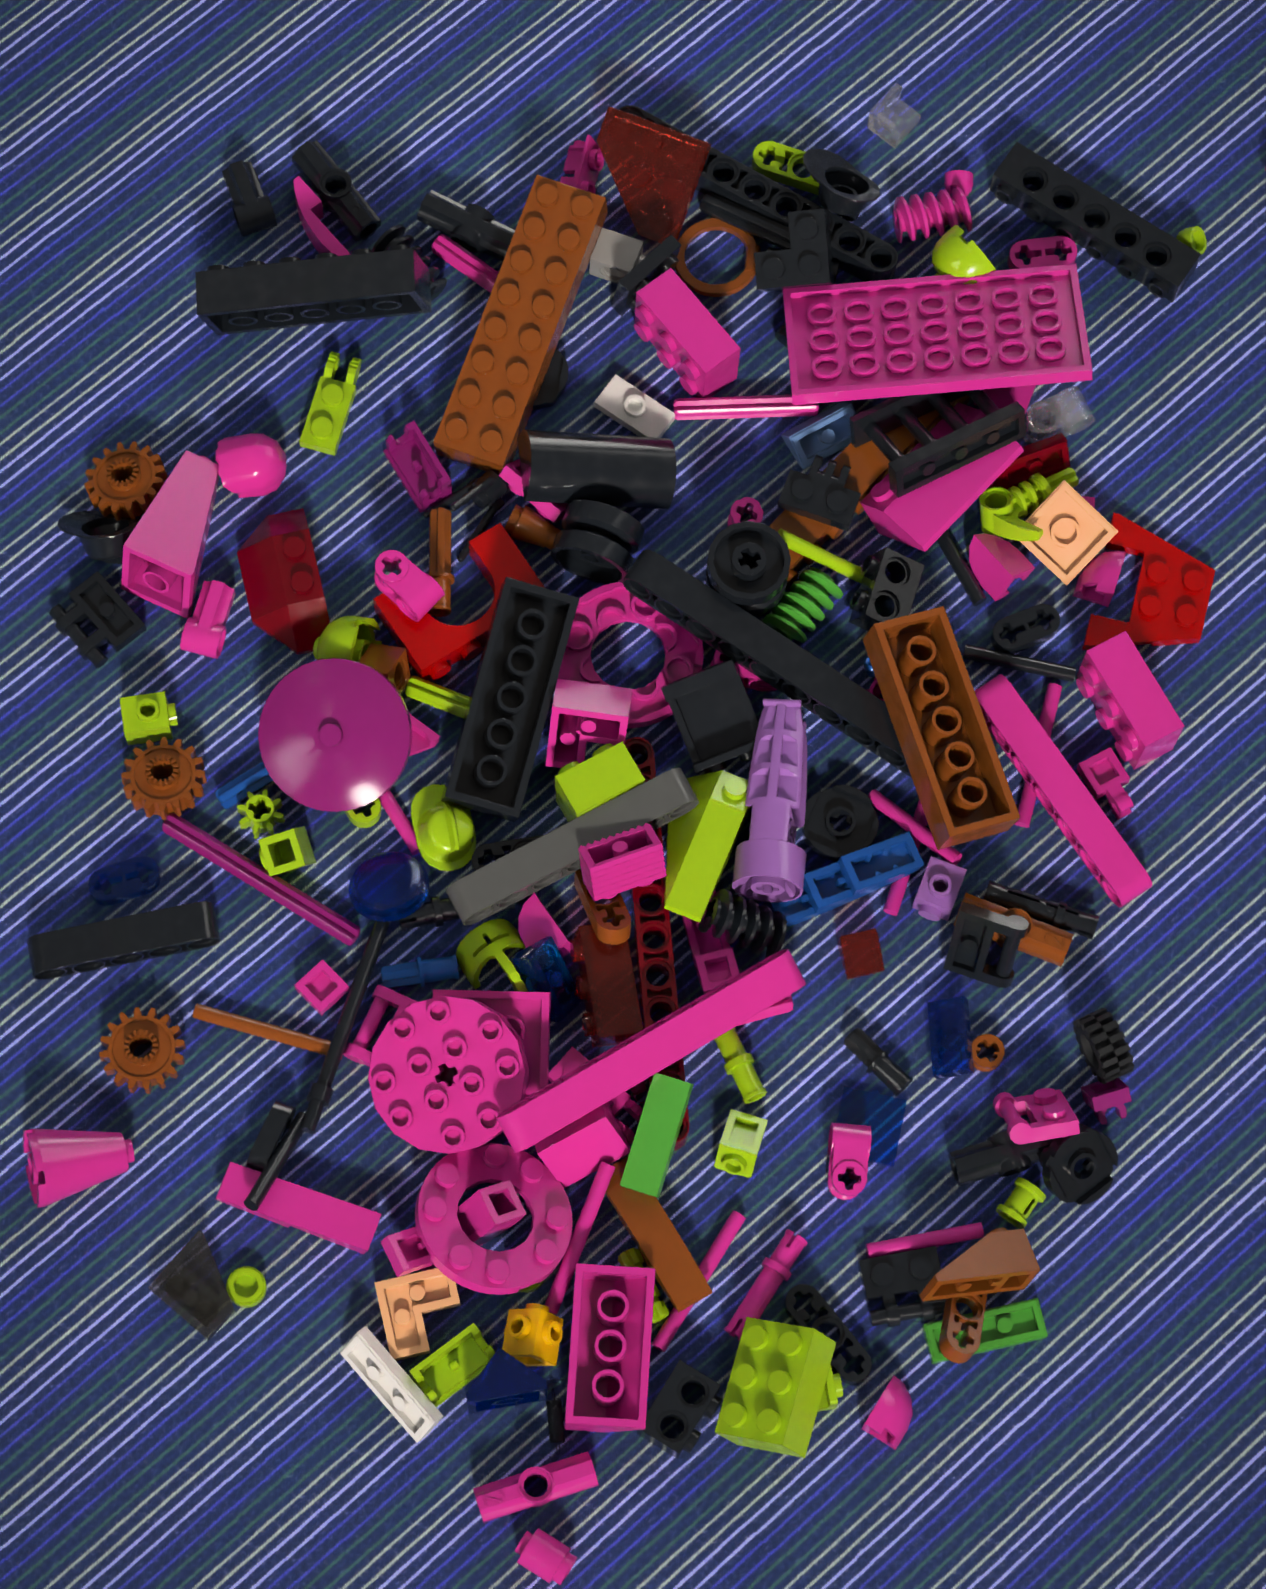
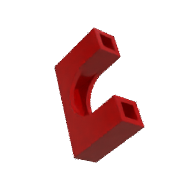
M501 523L469 541V555L494 592V599L489 610L478 620L465 625H448L436 620L427 612L419 622H415L406 616L384 593L373 598L375 613L397 646L406 648L408 662L418 677L425 680L430 678L437 680L451 670V665L463 658L465 661L473 659L482 652L501 584L506 577L545 588Z

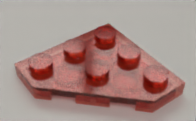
M608 106L596 141L638 235L662 243L670 235L677 240L712 144Z

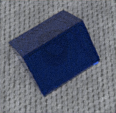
M499 1347L466 1394L468 1413L472 1414L547 1401L546 1380Z

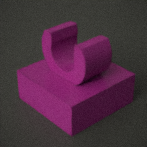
M1120 1078L1106 1084L1098 1081L1081 1087L1084 1102L1094 1111L1096 1119L1102 1125L1107 1124L1105 1112L1111 1107H1115V1111L1121 1119L1126 1118L1127 1109L1124 1103L1131 1102L1132 1100L1129 1087Z

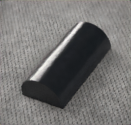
M525 429L521 431L518 437L524 501L570 503L573 500H591L610 506L670 508L676 484V454L673 442L669 438Z

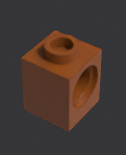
M371 643L358 661L383 674L400 694L411 678L406 648Z

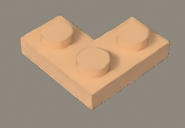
M438 1268L374 1282L391 1356L396 1361L429 1354L430 1348L422 1314L461 1306L456 1282L445 1276Z

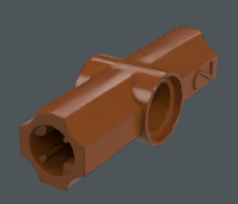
M965 893L962 903L966 902L1005 916L1019 915L1027 919L1029 922L1027 934L1024 938H1021L1018 950L1060 967L1062 966L1074 934L1033 919L1022 909H1007ZM958 914L956 916L953 926H955ZM995 932L993 941L1002 948L1005 935Z

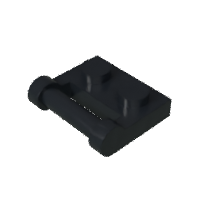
M963 902L958 913L943 969L996 987H1010L1015 973L1012 968L1021 938H1024L1027 934L1028 920L1019 915L1005 916ZM996 932L1005 935V940L998 964L992 966L986 964L994 933Z

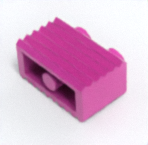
M651 824L638 825L636 829L630 828L629 831H623L622 834L616 833L615 836L609 835L607 839L595 840L593 844L580 845L578 852L583 883L594 902L601 899L614 898L618 893L638 886H648L653 881L667 876L663 855L664 848Z

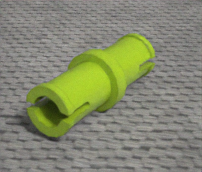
M735 1027L715 1038L714 1040L726 1063L724 1069L727 1075H732L744 1103L750 1104L763 1098L767 1091L752 1065L755 1060L751 1053L746 1052Z

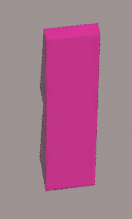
M233 1162L229 1163L215 1200L287 1228L292 1226L361 1254H365L369 1250L382 1215L381 1213L280 1178H276L259 1209L253 1211L244 1205V1201L262 1172Z

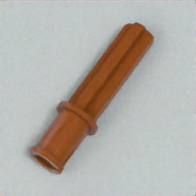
M444 507L432 509L429 513L428 575L438 582L445 593L428 611L431 616L445 617L451 614V585L455 582V577L451 574L452 513Z

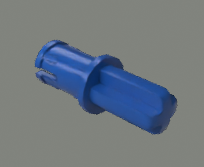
M456 954L421 960L420 956L417 957V961L383 966L381 968L382 984L387 988L421 984L422 988L425 987V983L459 979Z

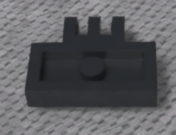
M816 455L808 475L790 469L777 507L848 531L861 496L859 492L844 488L851 466L844 464L840 471V477L833 475L837 462L830 459L826 471L823 472L819 470L823 463V457Z

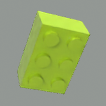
M746 1317L715 1433L739 1446L805 1458L836 1342L815 1328Z

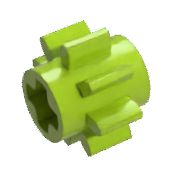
M267 789L263 790L262 795H253L250 791L247 792L248 801L246 805H237L238 813L246 816L239 821L240 828L246 829L250 827L253 830L255 839L259 837L260 833L268 832L270 835H274L273 827L275 824L285 822L284 815L275 812L283 806L281 799L277 798L272 801L269 798ZM261 809L267 810V813L262 814L261 819L255 818L254 814H259Z

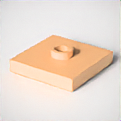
M1063 480L1025 520V522L1043 529V535L1040 540L1020 542L1067 586L1119 531Z

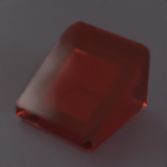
M876 928L839 937L837 945L847 980L885 970Z

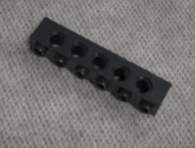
M1018 142L1015 143L993 174L990 191L1001 202L1013 204L1023 210L1032 221L1042 222L1054 229L1058 236H1066L1072 239L1075 243L1085 248L1091 257L1108 262L1116 267L1122 276L1139 281L1147 286L1153 295L1159 298H1166L1174 302L1196 270L1201 257L1199 252ZM1033 184L1037 186L1039 190L1032 191L1027 189L1024 185ZM1055 203H1064L1069 206V209H1060ZM1093 221L1099 224L1100 227L1091 228L1085 222ZM1125 240L1131 246L1123 247L1120 246L1116 241ZM1147 259H1156L1162 265H1151Z

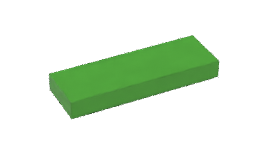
M659 1073L653 1075L620 1186L657 1198L660 1197L694 1084Z
M1038 1298L986 1309L980 1346L973 1355L1047 1338L1048 1334ZM973 1313L964 1314L962 1316L972 1318ZM942 1320L922 1325L932 1364L949 1361L944 1357L939 1348ZM960 1331L955 1337L959 1342L958 1346L964 1348L960 1344L961 1335L964 1331Z

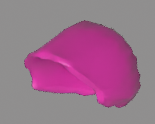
M249 433L226 437L217 442L218 448L216 449L215 456L219 466L217 470L218 475L221 478L223 487L232 493L238 494L239 498L265 496L276 491L284 480L287 467L286 454L280 444L269 436Z

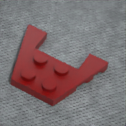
M1113 512L1110 524L1119 532L1105 545V548L1124 551L1128 554L1142 557L1128 622L1090 614L1082 650L1087 651L1124 631L1128 633L1134 645L1151 644V646L1199 643L1215 570L1126 517Z

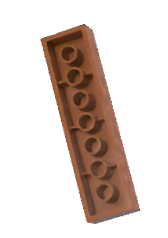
M536 175L433 443L437 455L483 471L489 469L497 475H500L506 464L513 462L518 449V437L521 431L526 428L533 410L534 401L537 399L544 376L551 363L591 254L608 214L606 197Z

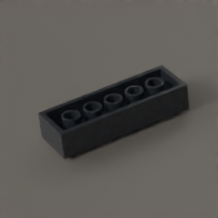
M393 245L387 248L388 251L373 252L370 249H356L351 252V255L337 256L334 253H320L315 255V259L301 260L298 257H284L279 259V263L265 264L262 261H248L243 263V267L229 268L226 265H212L207 267V271L195 272L197 315L217 335L430 313L432 312L430 271L414 248H410L407 245Z
M509 577L505 578L501 584L441 798L442 802L448 801L449 804L512 822L519 818L580 598Z

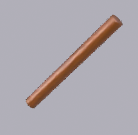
M198 1003L193 1011L192 1018L322 1055L327 1054L331 1043L327 1039Z

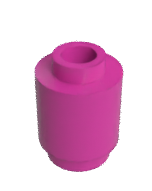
M539 1528L534 1534L526 1531L514 1551L520 1555L517 1561L519 1565L546 1582L551 1583L554 1581L559 1585L564 1582L578 1558L570 1553V1547Z

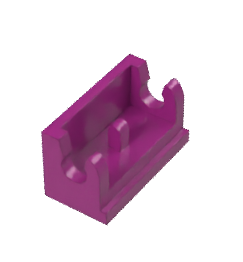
M412 421L405 425V433L401 437L395 439L392 434L387 437L386 449L383 450V453L421 513L452 495V481L415 421Z

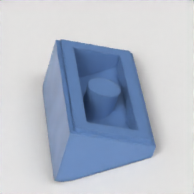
M843 401L782 433L781 436L801 469L804 470L812 465L816 455L822 456L824 459L851 443L849 418L857 413L852 403Z

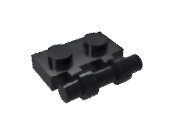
M98 571L69 593L70 600L76 605L73 609L67 612L61 604H57L49 612L50 616L57 622L55 627L63 636L68 635L78 646L77 652L84 660L89 659L96 668H100L108 660L100 650L104 644L108 642L116 652H119L147 630L142 620ZM86 618L97 629L90 636L79 626L80 622Z
M936 1246L858 1261L865 1300H882L883 1309L869 1311L872 1326L887 1324L888 1327L899 1326L901 1324L900 1321L922 1317L923 1321L935 1319L936 1314L944 1313L946 1299L922 1302L919 1295L933 1276L941 1270ZM916 1292L918 1302L897 1306L895 1296Z

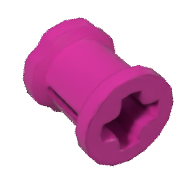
M750 497L736 500L731 506L727 525L740 523L744 513L751 515L748 521L761 523L764 512L760 503Z

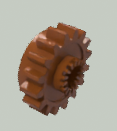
M135 441L131 443L129 449H125L123 444L119 442L116 447L117 451L111 452L108 448H104L105 457L103 459L96 457L92 459L95 469L86 470L85 474L89 481L84 483L92 505L94 508L99 507L103 516L106 517L112 514L118 521L122 517L134 520L137 516L146 512L165 483L164 481L168 478V474L159 454L154 455L150 446L147 445L140 451Z
M162 737L160 745L157 746L149 739L146 741L147 749L145 751L137 747L133 749L135 760L125 759L124 761L127 772L121 773L126 799H131L133 808L136 811L143 808L146 817L150 818L154 814L161 816L162 820H166L170 813H175L180 817L182 816V811L195 807L194 800L196 797H203L204 795L202 784L207 783L202 757L196 756L193 746L184 750L181 739H177L173 745H168L167 738ZM168 777V780L164 779V781H162L160 778Z
M139 1007L134 1008V1017L128 1018L123 1012L119 1013L122 1023L117 1026L109 1022L107 1027L112 1034L111 1037L101 1036L100 1038L101 1044L108 1048L99 1052L101 1061L109 1062L103 1068L106 1075L109 1076L116 1073L114 1078L115 1085L120 1087L126 1082L130 1093L133 1094L138 1087L144 1088L146 1094H151L152 1086L155 1085L162 1089L166 1088L165 1080L169 1076L174 1079L178 1077V1073L175 1070L176 1065L185 1064L184 1056L178 1053V1051L186 1049L185 1041L176 1039L182 1033L179 1026L176 1025L168 1028L171 1023L170 1016L165 1014L160 1020L157 1019L155 1008H151L147 1016L142 1015ZM149 1044L153 1049L148 1056L138 1058L133 1055L137 1046Z

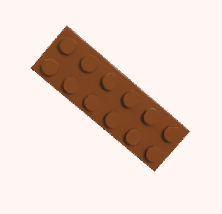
M944 606L873 624L862 640L937 850L1008 831L1018 821L1020 815Z

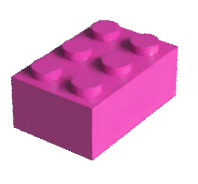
M672 268L636 292L635 331L644 342L650 341L657 349L658 358L666 368L670 369L672 367L680 376L681 385L689 395L693 396L695 394L698 398L712 397L737 379L741 348Z
M1124 631L1087 650L1077 673L1076 683L1083 697L1086 699L1090 698L1096 707L1095 714L1101 727L1104 730L1109 729L1115 738V748L1120 758L1124 762L1129 761L1135 770L1173 750L1184 728V724L1128 633Z

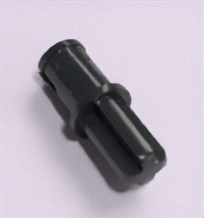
M861 1028L854 1029L845 1038L844 1045L868 1068L866 1072L868 1074L874 1073L895 1096L903 1092L913 1081V1078L908 1076L889 1057L890 1051H883Z

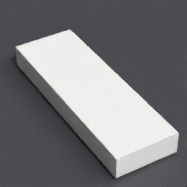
M367 1326L357 1331L340 1352L417 1443L424 1439L444 1417Z

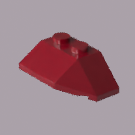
M301 508L266 516L237 551L252 623L289 647L297 655L313 652L315 640L320 637L323 630L330 623L304 509Z

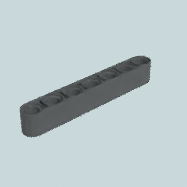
M681 768L668 770L460 878L446 889V893L463 925L475 924L581 869L578 852L580 845L593 844L595 840L607 839L609 835L615 836L616 833L622 834L623 831H629L630 828L636 829L638 825L644 826L645 823L651 824L653 830H656L690 812L699 804V800Z

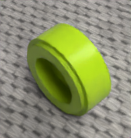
M243 1266L235 1269L229 1275L226 1289L229 1298L234 1304L243 1308H250L258 1305L264 1299L267 1292V1284L263 1274L258 1269Z

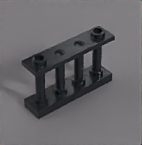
M984 390L892 397L849 418L852 445L857 448L872 440L889 460L890 489L897 498L1026 436L1025 409L1017 401L999 408ZM968 395L986 416L968 424L950 402ZM936 410L954 432L935 439L918 418ZM902 425L907 428L922 446L906 455H903L886 435V433Z

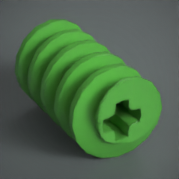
M810 567L809 570L802 571L799 575V581L792 583L790 592H785L781 598V603L772 608V614H767L763 619V623L791 641L794 639L800 643H805L807 638L801 631L802 628L809 632H814L816 626L811 621V618L823 621L825 615L820 607L832 610L834 604L829 596L841 599L843 592L831 577L815 567Z

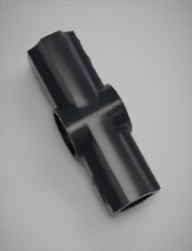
M317 140L313 142L308 141L300 146L292 156V162L321 197L323 207L337 217L356 242L359 240L364 241L374 235L375 231L381 226V219L352 185L350 175L336 165ZM333 188L344 189V191L339 194H332L329 192Z
M433 190L426 194L417 214L418 221L449 235L453 241L469 252L476 253L480 250L501 261L505 258L515 232L514 229L497 222L495 217L483 207L476 204L464 206Z
M1007 1130L992 1135L985 1142L950 1152L948 1155L954 1179L959 1186L998 1174L1000 1177L1014 1175L1031 1168L1032 1164L1039 1162L1041 1152L1044 1148L1050 1146L1054 1139L1016 1144L1010 1139Z

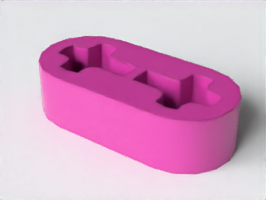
M1066 236L1021 240L1016 242L1010 249L1008 267L1009 269L1074 264L1077 257V246L1072 239ZM1055 249H1061L1063 254H1067L1065 260H1059V256L1054 255ZM1020 253H1025L1027 258H1031L1030 264L1025 265L1022 259H1018Z

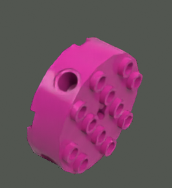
M439 996L412 1003L388 1021L372 1048L368 1081L375 1109L393 1134L420 1150L453 1154L483 1146L503 1132L496 1116L525 1098L530 1069L523 1041L504 1015L478 1000ZM445 1064L448 1068L455 1067L458 1074L453 1077V1085L450 1081H442L440 1075L445 1072L443 1067Z

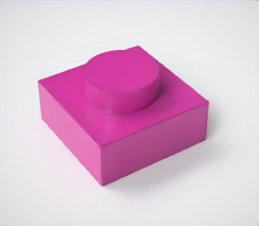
M323 959L294 985L297 992L321 1016L350 990L344 980Z

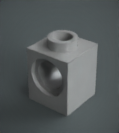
M602 227L590 257L589 274L618 284L626 274L646 257L643 255V241Z

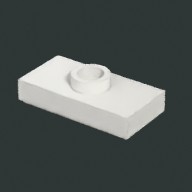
M616 374L594 401L595 408L639 437L661 438L676 417L674 412Z

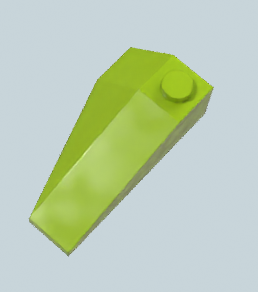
M724 770L687 778L699 800V804L690 812L669 822L667 829V876L665 877L664 909L699 923L703 918L751 810L750 806H745L748 780Z

